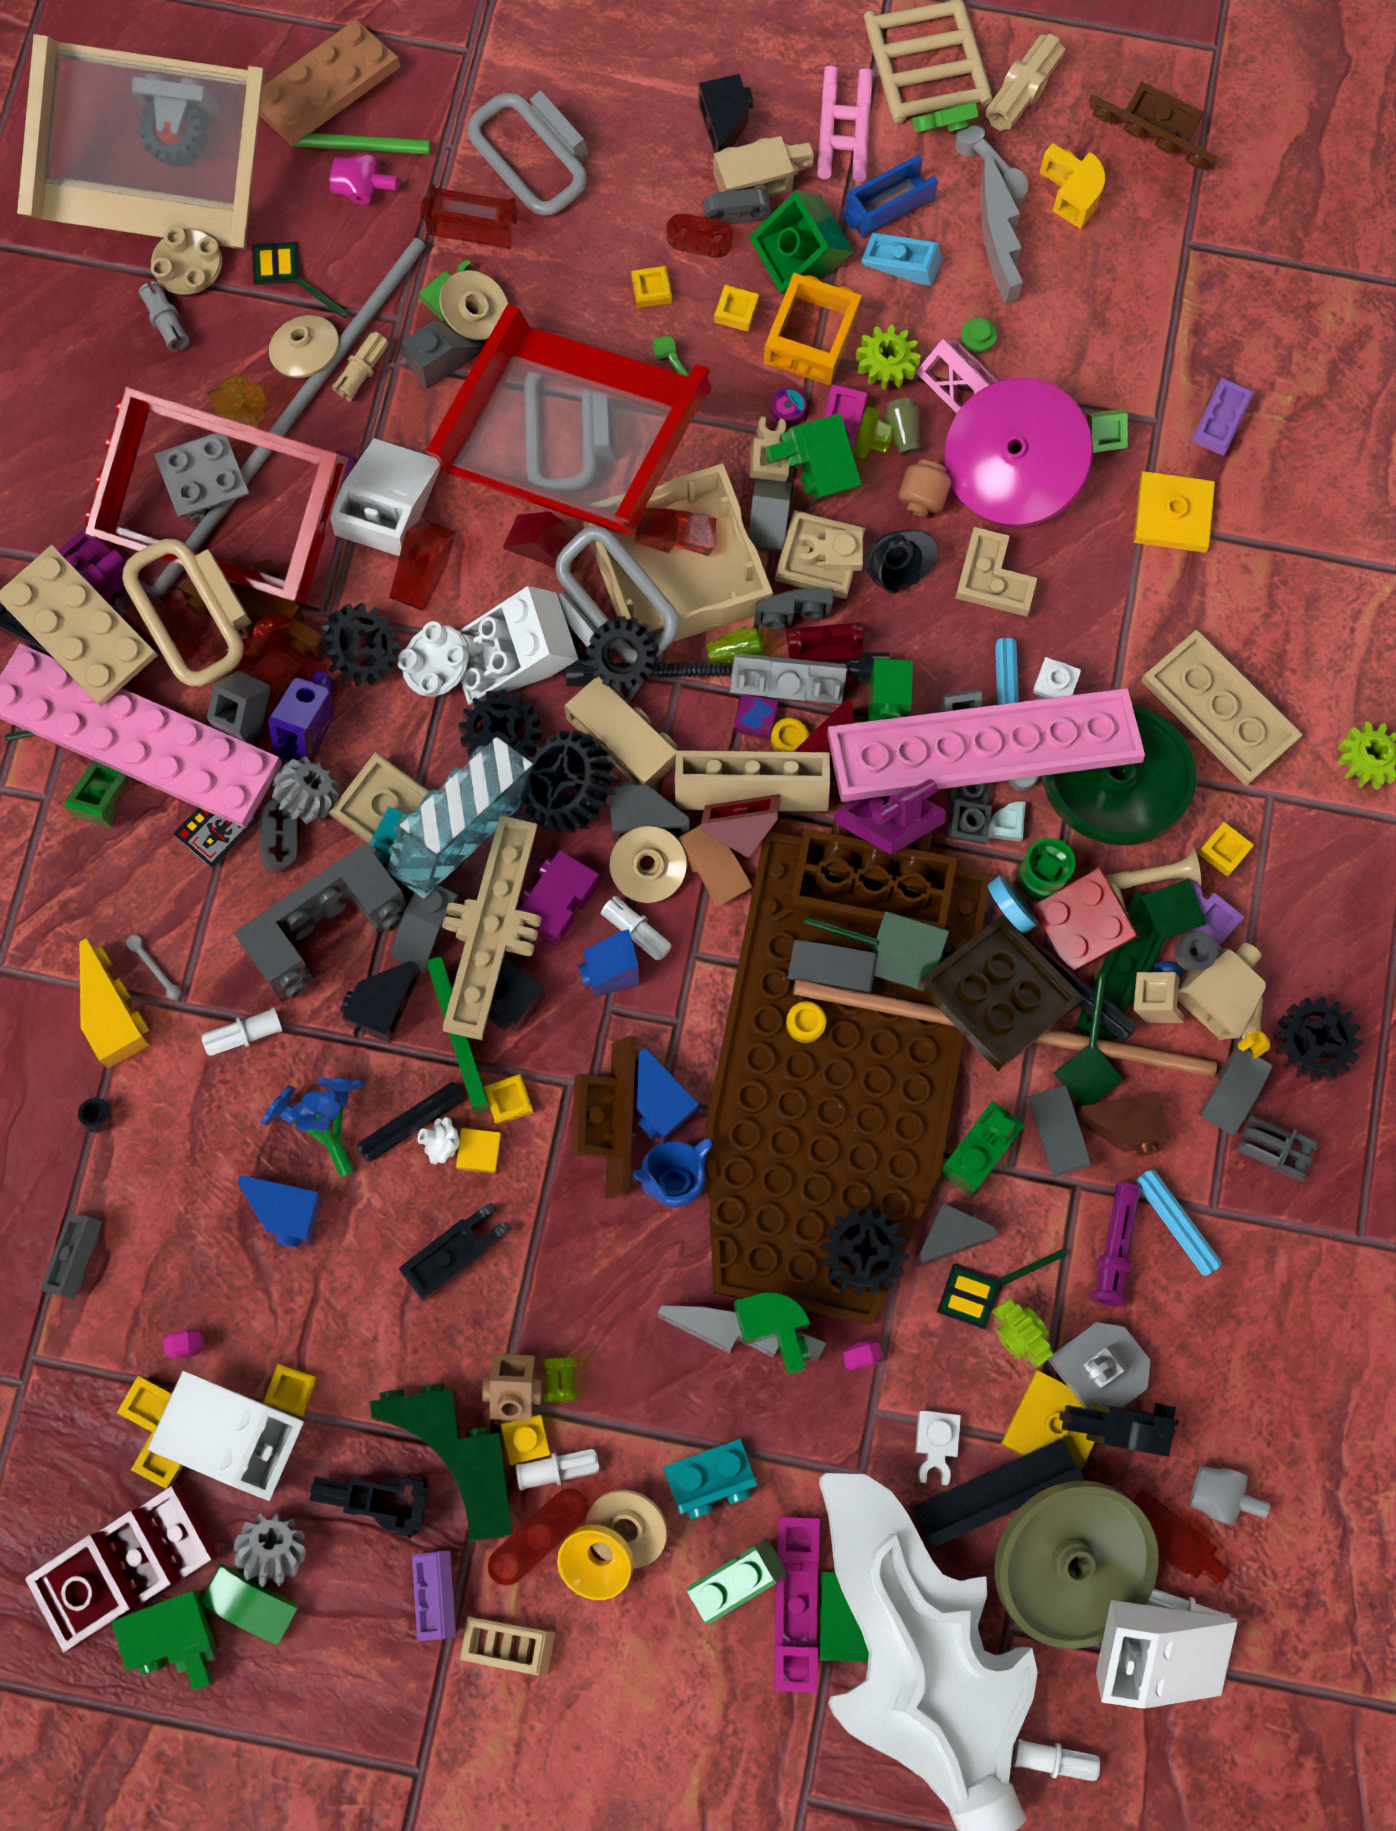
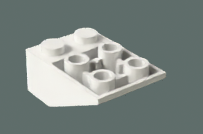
M374 438L342 484L330 518L335 536L404 558L440 471L441 465L434 457Z
M527 586L458 631L462 634L468 646L469 660L466 672L461 678L468 705H473L472 699L475 697L481 702L485 701L486 691H490L494 697L499 696L502 689H505L507 693L546 679L578 660L556 592Z
M182 1370L147 1450L227 1485L270 1501L304 1421Z
M1111 1600L1096 1670L1101 1702L1145 1709L1221 1696L1237 1627V1619Z

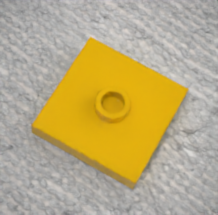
M1142 471L1139 481L1133 543L1206 553L1209 548L1215 481Z
M1036 1370L1000 1444L1022 1456L1052 1441L1063 1438L1075 1465L1081 1471L1095 1442L1087 1440V1434L1062 1429L1063 1421L1059 1420L1060 1412H1065V1406L1084 1407L1067 1385Z

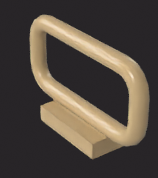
M163 539L140 550L128 559L123 568L122 577L125 589L173 674L179 681L189 686L201 687L214 682L234 670L239 665L244 651V644L238 630L252 622L211 552L207 549L195 556L185 543L177 539ZM166 554H174L180 559L229 647L228 653L223 659L198 672L190 670L185 664L138 580L140 569Z

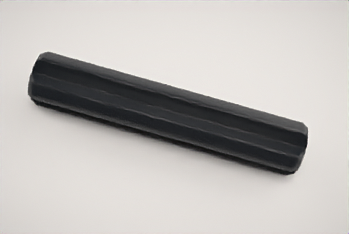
M455 1082L448 1083L358 1142V1150L367 1162L373 1161L464 1100L462 1091Z

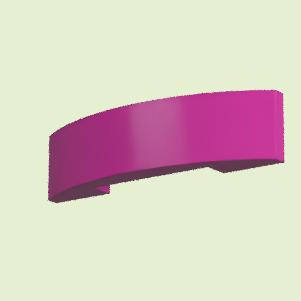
M778 1517L776 1553L787 1570L788 1576L775 1584L774 1691L817 1693V1599L820 1519Z

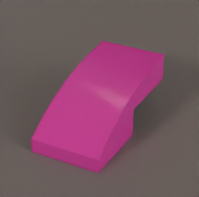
M832 384L824 418L841 413L853 453L868 393Z

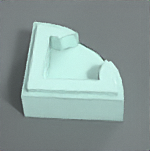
M1013 802L998 810L990 818L988 838L1021 842L1023 839L1026 802Z

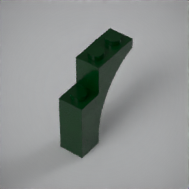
M444 1383L421 1386V1394L404 1396L403 1389L379 1393L380 1400L370 1401L372 1419L395 1425L418 1436L446 1464L455 1479L463 1499L471 1542L514 1536L503 1442L500 1433L492 1434L491 1427L467 1430L468 1438L461 1439L456 1395L452 1389L445 1390Z

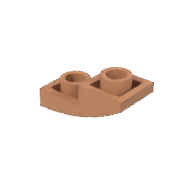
M701 824L677 837L685 851L686 860L692 872L699 873L715 906H720L752 888L729 846L703 832Z

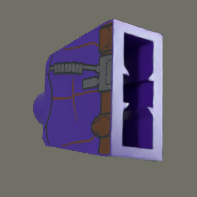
M317 671L313 674L310 682L301 678L293 679L268 720L275 756L288 762L291 759L298 761L306 756L311 763L313 762L333 718L331 689L335 682L332 677Z

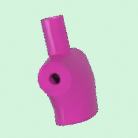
M361 154L355 157L334 158L330 174V191L332 194L343 195L354 203L366 205L370 203L375 188L398 190V176L378 174V160L374 156Z

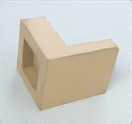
M1137 972L1134 1011L1146 1023H1184V1014L1177 1008L1179 976L1176 972Z

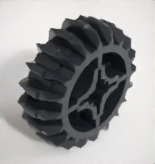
M560 730L558 736L548 734L546 744L536 743L537 753L535 755H527L532 765L526 771L520 769L526 775V779L518 784L522 790L526 791L520 797V800L527 805L525 812L530 817H533L538 825L545 828L548 827L549 830L556 833H563V831L576 833L578 828L589 829V820L600 821L599 810L601 808L610 809L606 799L608 795L616 794L610 788V784L618 780L615 773L611 772L617 764L613 759L609 758L611 752L592 735L588 736L579 730H573L572 732Z

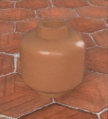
M919 460L918 464H912L907 467L898 496L903 503L908 505L906 509L908 513L926 518L928 512L935 513L944 508L952 483L950 477L946 474L947 469L944 466L928 460Z

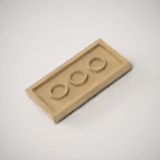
M52 545L0 590L1 604L100 707L158 656Z
M1197 629L1143 675L1141 682L1246 787L1303 736Z

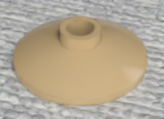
M472 270L460 271L449 277L442 286L439 297L440 309L446 322L457 333L473 340L488 339L505 307L508 305L503 290L492 278ZM466 307H470L474 311V314L469 312Z
M314 315L296 317L283 324L275 332L269 345V357L275 369L281 374L292 378L309 377L324 370L334 360L339 349V336L332 323L325 318Z
M641 826L626 832L616 842L611 852L610 873L615 885L625 896L638 902L652 903L666 899L679 888L686 874L687 860L681 843L673 834L659 827ZM644 856H651L654 859V864L649 869L640 867V860Z
M614 1490L603 1494L593 1503L586 1519V1525L606 1526L624 1538L632 1551L633 1568H640L655 1561L662 1553L667 1541V1524L661 1510L652 1500L635 1491ZM625 1519L631 1520L636 1526L628 1525ZM600 1542L592 1544L593 1549L604 1560L607 1561L613 1558L612 1551L606 1544Z

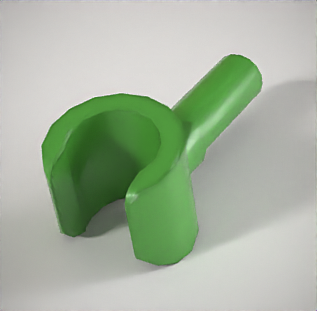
M662 336L653 339L654 344L652 348L655 358L660 360L668 357L670 364H672L677 373L689 376L679 360L673 338Z

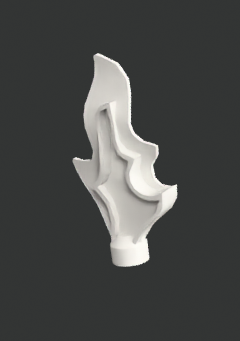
M824 1473L819 1478V1486L829 1516L835 1573L846 1601L862 1631L869 1652L866 1679L846 1693L830 1696L828 1704L833 1715L849 1734L866 1745L892 1757L924 1779L949 1808V1813L957 1831H1016L1025 1823L1026 1816L1013 1785L1009 1783L1013 1745L1034 1699L1038 1672L1033 1649L1013 1646L1009 1651L999 1655L984 1651L978 1631V1623L987 1598L986 1576L959 1581L943 1575L932 1561L907 1511L892 1491L866 1474Z

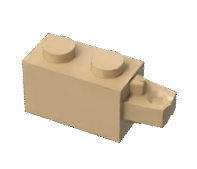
M782 136L771 139L762 138L752 144L740 147H727L720 152L714 153L713 175L719 192L762 189L769 193V197H774L792 192L794 176L799 174L800 170L813 166L814 154L810 143L790 146V144H784Z

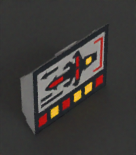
M198 808L173 834L205 864L213 868L259 820V817L254 813L249 824L244 828Z

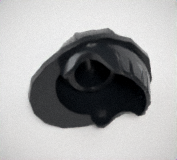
M905 529L884 533L883 536L870 546V551L866 557L867 574L877 586L882 587L889 593L896 594L901 589L917 584L935 566L938 557L937 544L930 534L921 529Z

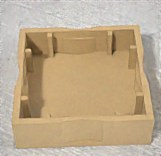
M723 463L673 478L671 481L656 487L633 530L634 535L632 538L609 530L617 537L675 607L679 615L680 626L674 641L756 616L757 603L773 596L756 547L744 529L741 508ZM625 494L589 505L615 514ZM583 521L584 528L596 526L594 524ZM592 541L590 545L617 618L619 616H626V619H631V617L637 618V623L642 625L645 622L649 626L647 629L649 633L654 632L657 637L665 625L662 615L605 546L599 541ZM626 640L629 643V645L634 650H636L634 644L629 640Z

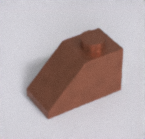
M1159 1092L1081 1106L1075 1113L1078 1123L1122 1152L1136 1150L1137 1156L1157 1153L1161 1151L1160 1146L1170 1139Z

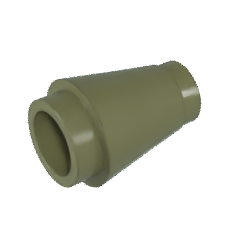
M912 398L898 399L888 403L885 406L887 413L884 414V418L899 450V454L907 456L918 453L921 450L919 407L915 406L914 399Z

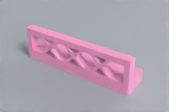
M942 339L916 371L956 413L963 406L958 401L957 385L968 384L974 390V394H976L983 388L999 382L957 339ZM940 357L949 365V381L939 382L929 372ZM957 374H958L963 380H958V381H957ZM943 385H950V392Z

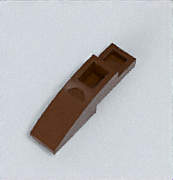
M184 582L180 590L186 600V607L200 617H205L206 614L211 616L193 582ZM229 582L252 622L238 630L239 633L250 638L257 628L263 636L270 640L276 641L279 638L288 643L290 650L302 658L307 659L308 656H311L318 661L322 660L321 655L327 651V647L319 645L318 640L324 636L303 624L305 619L300 605L271 593L243 584Z

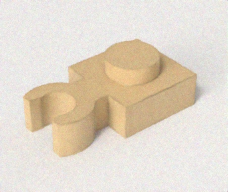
M761 416L756 427V434L759 439L754 438L751 444L750 478L786 482L789 476L788 460L785 459L768 464L764 452L767 446L781 443L780 434L785 432V420L780 419L776 430L771 431L765 425L766 417Z
M825 530L824 540H819L813 534L799 535L798 546H809L813 550L811 553H799V564L808 566L816 563L818 560H824V570L862 571L863 530Z

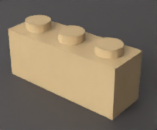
M600 677L594 678L565 704L566 719L577 730L599 739V742L611 752L609 758L613 759L617 764L615 767L630 781L637 782L638 785L647 784L653 788L675 767L676 744L664 732L658 734L650 726L649 718L638 707L632 709L623 700L624 695L620 689H614V684L610 683L606 686L602 684L603 680Z

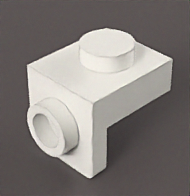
M1045 657L1033 692L1045 698L1071 696L1081 670Z

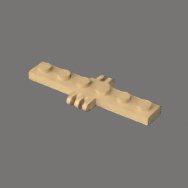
M500 815L477 901L467 899L464 905L448 903L446 913L453 917H445L442 927L457 932L456 938L465 941V946L443 1024L444 1032L482 1040L505 951L525 956L533 954L534 945L520 941V939L529 942L536 941L538 932L528 927H540L542 918L536 914L516 910L537 832L536 823Z

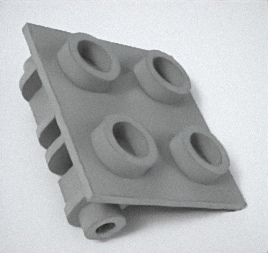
M215 433L154 454L178 518L185 516L191 519L192 523H199L205 517L207 508L249 495L227 436L224 434Z

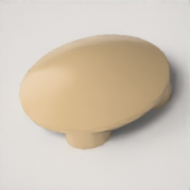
M176 226L166 230L164 238L155 247L151 259V272L156 281L167 291L180 295L195 294L206 289L216 280L222 268V253L217 241L201 230L182 229Z

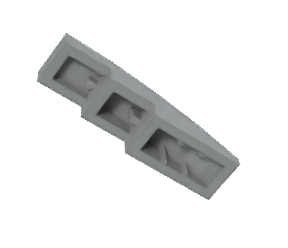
M992 156L985 158L980 178V216L983 240L992 275L1004 304L1008 305L1018 301L1023 285L1021 276L1016 268L1022 249L1015 235L1020 212Z
M661 1306L658 1311V1318L730 1354L736 1340L744 1343L735 1312L687 1306ZM795 1331L797 1338L804 1336L810 1359L817 1362L826 1343ZM776 1337L748 1344V1346L772 1358L779 1347Z

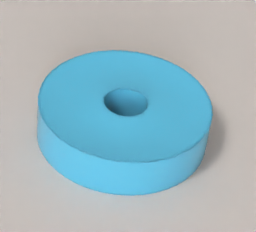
M999 875L987 884L997 905L1020 932L1025 934L1038 924L1028 904L1004 876Z

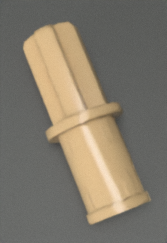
M378 332L370 333L356 355H350L347 359L349 364L336 383H334L332 389L342 398L346 397L348 401H352L367 376L371 377L374 374L372 368L387 348L388 340Z

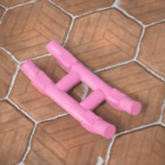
M824 67L817 172L821 179H828L832 174L833 149L854 151L853 179L857 182H862L867 177L873 70L871 69L859 70L856 106L836 105L838 67ZM835 119L856 121L855 137L834 135Z

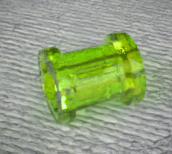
M577 1358L542 1360V1367L546 1369V1394L542 1396L544 1403L579 1401V1394L575 1393L574 1368L578 1366ZM560 1372L562 1373V1389H559Z

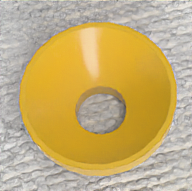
M585 1525L571 1532L564 1540L558 1552L557 1564L563 1581L576 1594L591 1600H607L620 1594L628 1585L633 1571L634 1560L628 1543L616 1531L601 1525ZM599 1542L606 1544L611 1549L613 1558L607 1561L597 1559L591 1552V1545Z

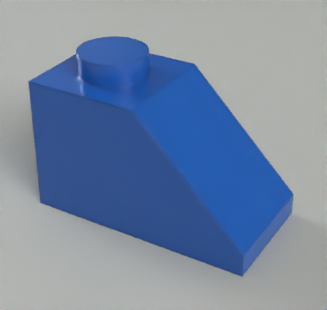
M629 929L620 931L584 950L585 963L578 964L583 986H591L594 997L639 986V966Z
M643 1048L639 1052L637 1116L640 1120L637 1121V1125L651 1140L657 1136L662 1142H666L698 1113L699 1104L646 1048Z
M239 1175L238 1184L265 1230L272 1237H276L275 1244L293 1249H299L300 1243L312 1244L323 1202V1197L318 1192Z

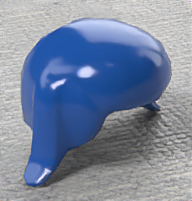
M705 1138L696 1146L679 1141L663 1142L653 1147L647 1153L642 1163V1170L633 1171V1177L641 1181L642 1189L647 1195L652 1196L662 1205L670 1208L685 1207L695 1201L703 1191L706 1178V1154L712 1146V1140Z

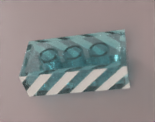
M497 737L486 747L479 746L462 769L459 767L453 769L446 778L444 785L438 791L435 789L429 791L421 801L420 807L413 814L406 812L395 826L397 836L389 849L391 858L387 872L424 899L496 831L500 815L510 817L518 810L521 802L520 797L524 793L533 764Z

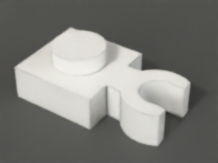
M921 1410L918 1412L915 1453L926 1454V1462L918 1470L919 1483H926L928 1470L936 1468L941 1473V1486L948 1485L951 1473L948 1465L945 1463V1457L956 1458L958 1455L961 1415Z

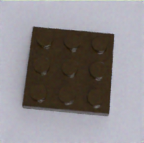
M1004 915L996 919L922 977L917 985L998 1072L1076 1009L1084 1000L1075 988Z

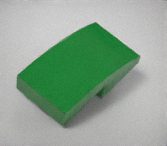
M220 1563L201 1598V1604L234 1625L278 1645L297 1610V1601L259 1586L258 1579L255 1577L246 1581L243 1572Z

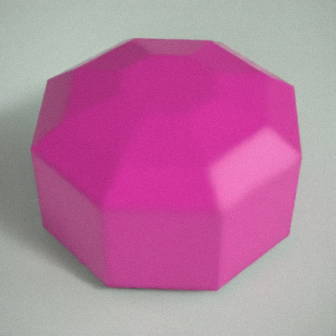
M198 1329L172 1333L164 1336V1339H162L165 1355L172 1359H188L200 1354L205 1349L203 1332Z
M865 1340L853 1343L842 1353L844 1365L848 1371L881 1363L883 1359L880 1345L876 1341Z

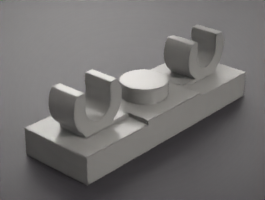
M734 653L729 689L730 693L842 704L847 667L846 664Z

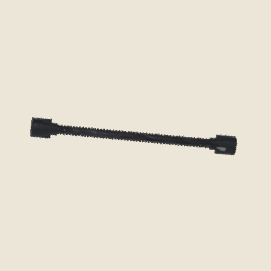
M889 652L858 653V658H849L846 662L844 660H841V662L839 660L836 662L834 660L831 662L827 660V662L846 664V675L858 677L859 682H869L874 659L890 660ZM577 656L578 660L566 667L567 687L586 686L595 678L592 674L595 669L593 666L589 667L587 662L590 656ZM679 662L678 664L673 663V665L672 663H668V665L667 663L663 665L659 663V665L656 664L653 671L648 676L650 678L653 676L655 678L658 676L660 678L662 676L664 678H667V676L675 678L677 675L678 677H682V675L683 677L687 675L688 677H691V675L693 677H696V675L698 677H701V675L702 677L706 675L707 677H710V675L712 677H715V675L717 677H720V675L722 677L725 675L729 677L732 672L733 662L731 664L729 662H726V664L724 662H721V664L720 662L716 664L715 662L711 664L710 662H707V664L705 662H702V664L700 662L697 664L695 662L692 664L690 662L687 664L686 662H683V664ZM621 663L619 666H630V665H629L628 663H626L625 665H624L623 663Z

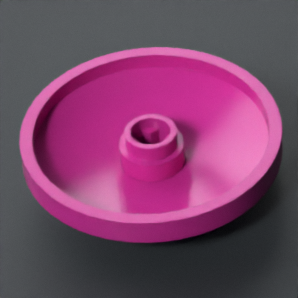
M1006 379L978 391L958 411L946 437L945 467L947 475L952 481L951 486L963 504L974 514L988 522L1001 526H1032L1055 517L1064 511L1080 494L1089 477L1092 466L1093 440L1088 422L1082 410L1063 390L1038 379ZM1018 443L1021 445L1022 449L1019 453H1010L1013 450V445Z

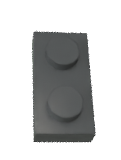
M68 1213L40 1291L74 1300L77 1291L84 1282V1271L91 1252L98 1244L101 1221L87 1216Z

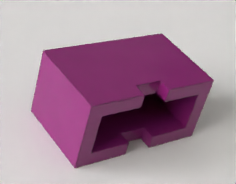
M560 850L554 859L547 858L537 874L540 880L532 891L526 889L523 892L516 908L519 911L540 916L542 918L540 927L528 928L535 929L538 932V936L556 947L560 945L574 924V920L571 917L575 907L577 906L583 910L600 885L598 873Z

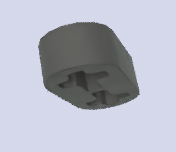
M762 189L716 192L708 195L703 200L705 220L712 225L758 222L768 218L772 212L769 193Z
M276 799L268 801L260 813L259 858L265 869L270 872L281 873L289 869L296 859L297 818L292 820L291 813L288 810H280V815L287 817V819H284L281 824L280 831H276V820L269 817L275 809L279 810L281 801ZM276 840H280L281 853L287 854L281 862L276 861L275 855L269 854L275 847Z

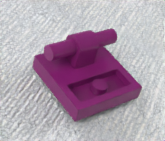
M86 526L62 546L58 552L109 605H112L127 592L122 579L125 566L123 564L124 559L116 550L111 551L99 538L85 534Z
M928 779L914 788L911 786L906 787L891 796L853 800L835 810V823L893 855L944 824L946 810L926 800V798L935 794L938 790L936 783L932 779Z

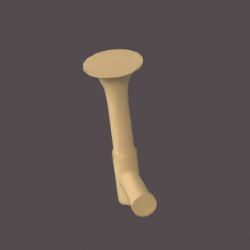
M1191 848L1190 854L1185 859L1177 863L1106 875L1124 909L1121 889L1178 878H1189L1196 882L1199 887L1201 886L1200 866L1194 848Z

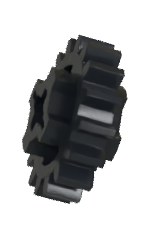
M350 603L346 604L340 611L336 610L328 616L329 621L320 628L327 634L318 640L319 645L327 647V651L321 655L322 660L331 659L333 664L330 666L329 671L332 673L339 669L342 672V682L353 677L355 686H360L366 681L369 685H372L379 681L380 678L383 679L392 672L390 667L399 661L392 654L401 649V644L392 640L398 634V630L388 629L387 625L391 619L389 616L382 620L378 618L379 608L377 607L366 612L365 603H359L354 609ZM365 638L360 649L355 651L354 649L359 645L358 642Z
M502 689L499 697L494 698L490 691H486V701L481 702L475 697L472 699L475 709L464 708L463 716L467 722L459 723L460 733L465 734L460 737L462 747H469L466 751L469 760H472L481 752L484 768L488 763H492L494 771L498 773L493 740L496 737L507 744L511 771H514L515 768L514 761L519 760L523 763V757L528 760L527 751L531 753L537 752L536 743L533 740H540L542 738L541 729L537 728L540 725L539 714H532L534 710L531 702L521 705V694L517 693L512 699L507 698L506 690ZM481 721L483 729L478 732L479 736L476 738V726ZM525 724V734L522 741H520L517 733L522 730V725ZM493 726H494L495 728H498V729L501 730V731H504V730L507 729V735H508V737L506 736L505 733L502 734L500 731L494 732Z
M1321 996L1313 1005L1312 1001L1307 997L1300 1002V1008L1295 1004L1291 1005L1286 1010L1288 1016L1283 1015L1278 1020L1277 1024L1283 1030H1278L1274 1034V1039L1283 1041V1045L1275 1051L1276 1054L1287 1055L1288 1059L1283 1064L1285 1068L1292 1065L1298 1068L1296 1071L1297 1078L1302 1077L1308 1072L1310 1073L1312 1083L1320 1080L1322 1074L1327 1082H1330L1337 1077V1072L1344 1075L1350 1070L1348 1063L1353 1064L1359 1059L1360 1056L1353 1050L1362 1046L1363 1041L1354 1038L1353 1034L1359 1031L1361 1027L1360 1025L1349 1024L1348 1020L1353 1015L1351 1011L1343 1015L1338 1012L1340 1002L1336 1001L1331 1007L1326 1006L1325 997ZM1308 1016H1319V1017H1320V1019H1319L1318 1021H1314V1022H1312V1021H1310V1020H1308V1019H1305L1304 1021L1301 1020L1302 1018H1305V1017H1308ZM1315 1033L1321 1036L1319 1041L1322 1044L1321 1046L1315 1043L1317 1039L1314 1035ZM1322 1057L1328 1060L1335 1059V1061L1330 1063H1316L1317 1059Z
M867 1207L863 1217H859L857 1211L853 1208L849 1211L848 1221L840 1215L835 1218L837 1230L826 1228L824 1234L831 1242L821 1243L819 1250L829 1253V1257L821 1261V1267H832L833 1271L828 1280L832 1282L840 1278L843 1281L840 1289L841 1292L844 1293L850 1286L855 1287L856 1297L860 1298L864 1289L869 1288L874 1297L879 1294V1284H882L888 1290L894 1286L890 1275L896 1277L903 1275L904 1270L897 1263L906 1262L909 1255L899 1252V1248L908 1241L907 1238H896L895 1233L900 1227L898 1223L890 1227L885 1224L887 1213H882L876 1219L873 1218L872 1208ZM859 1226L857 1236L851 1241H839L846 1231ZM875 1229L886 1238L889 1246L881 1244L875 1236ZM866 1236L867 1249L869 1252H874V1255L869 1256L862 1270L860 1254L855 1253L854 1250L860 1247ZM838 1258L849 1263L853 1269V1276L843 1269ZM877 1264H889L882 1274L869 1279L871 1268Z

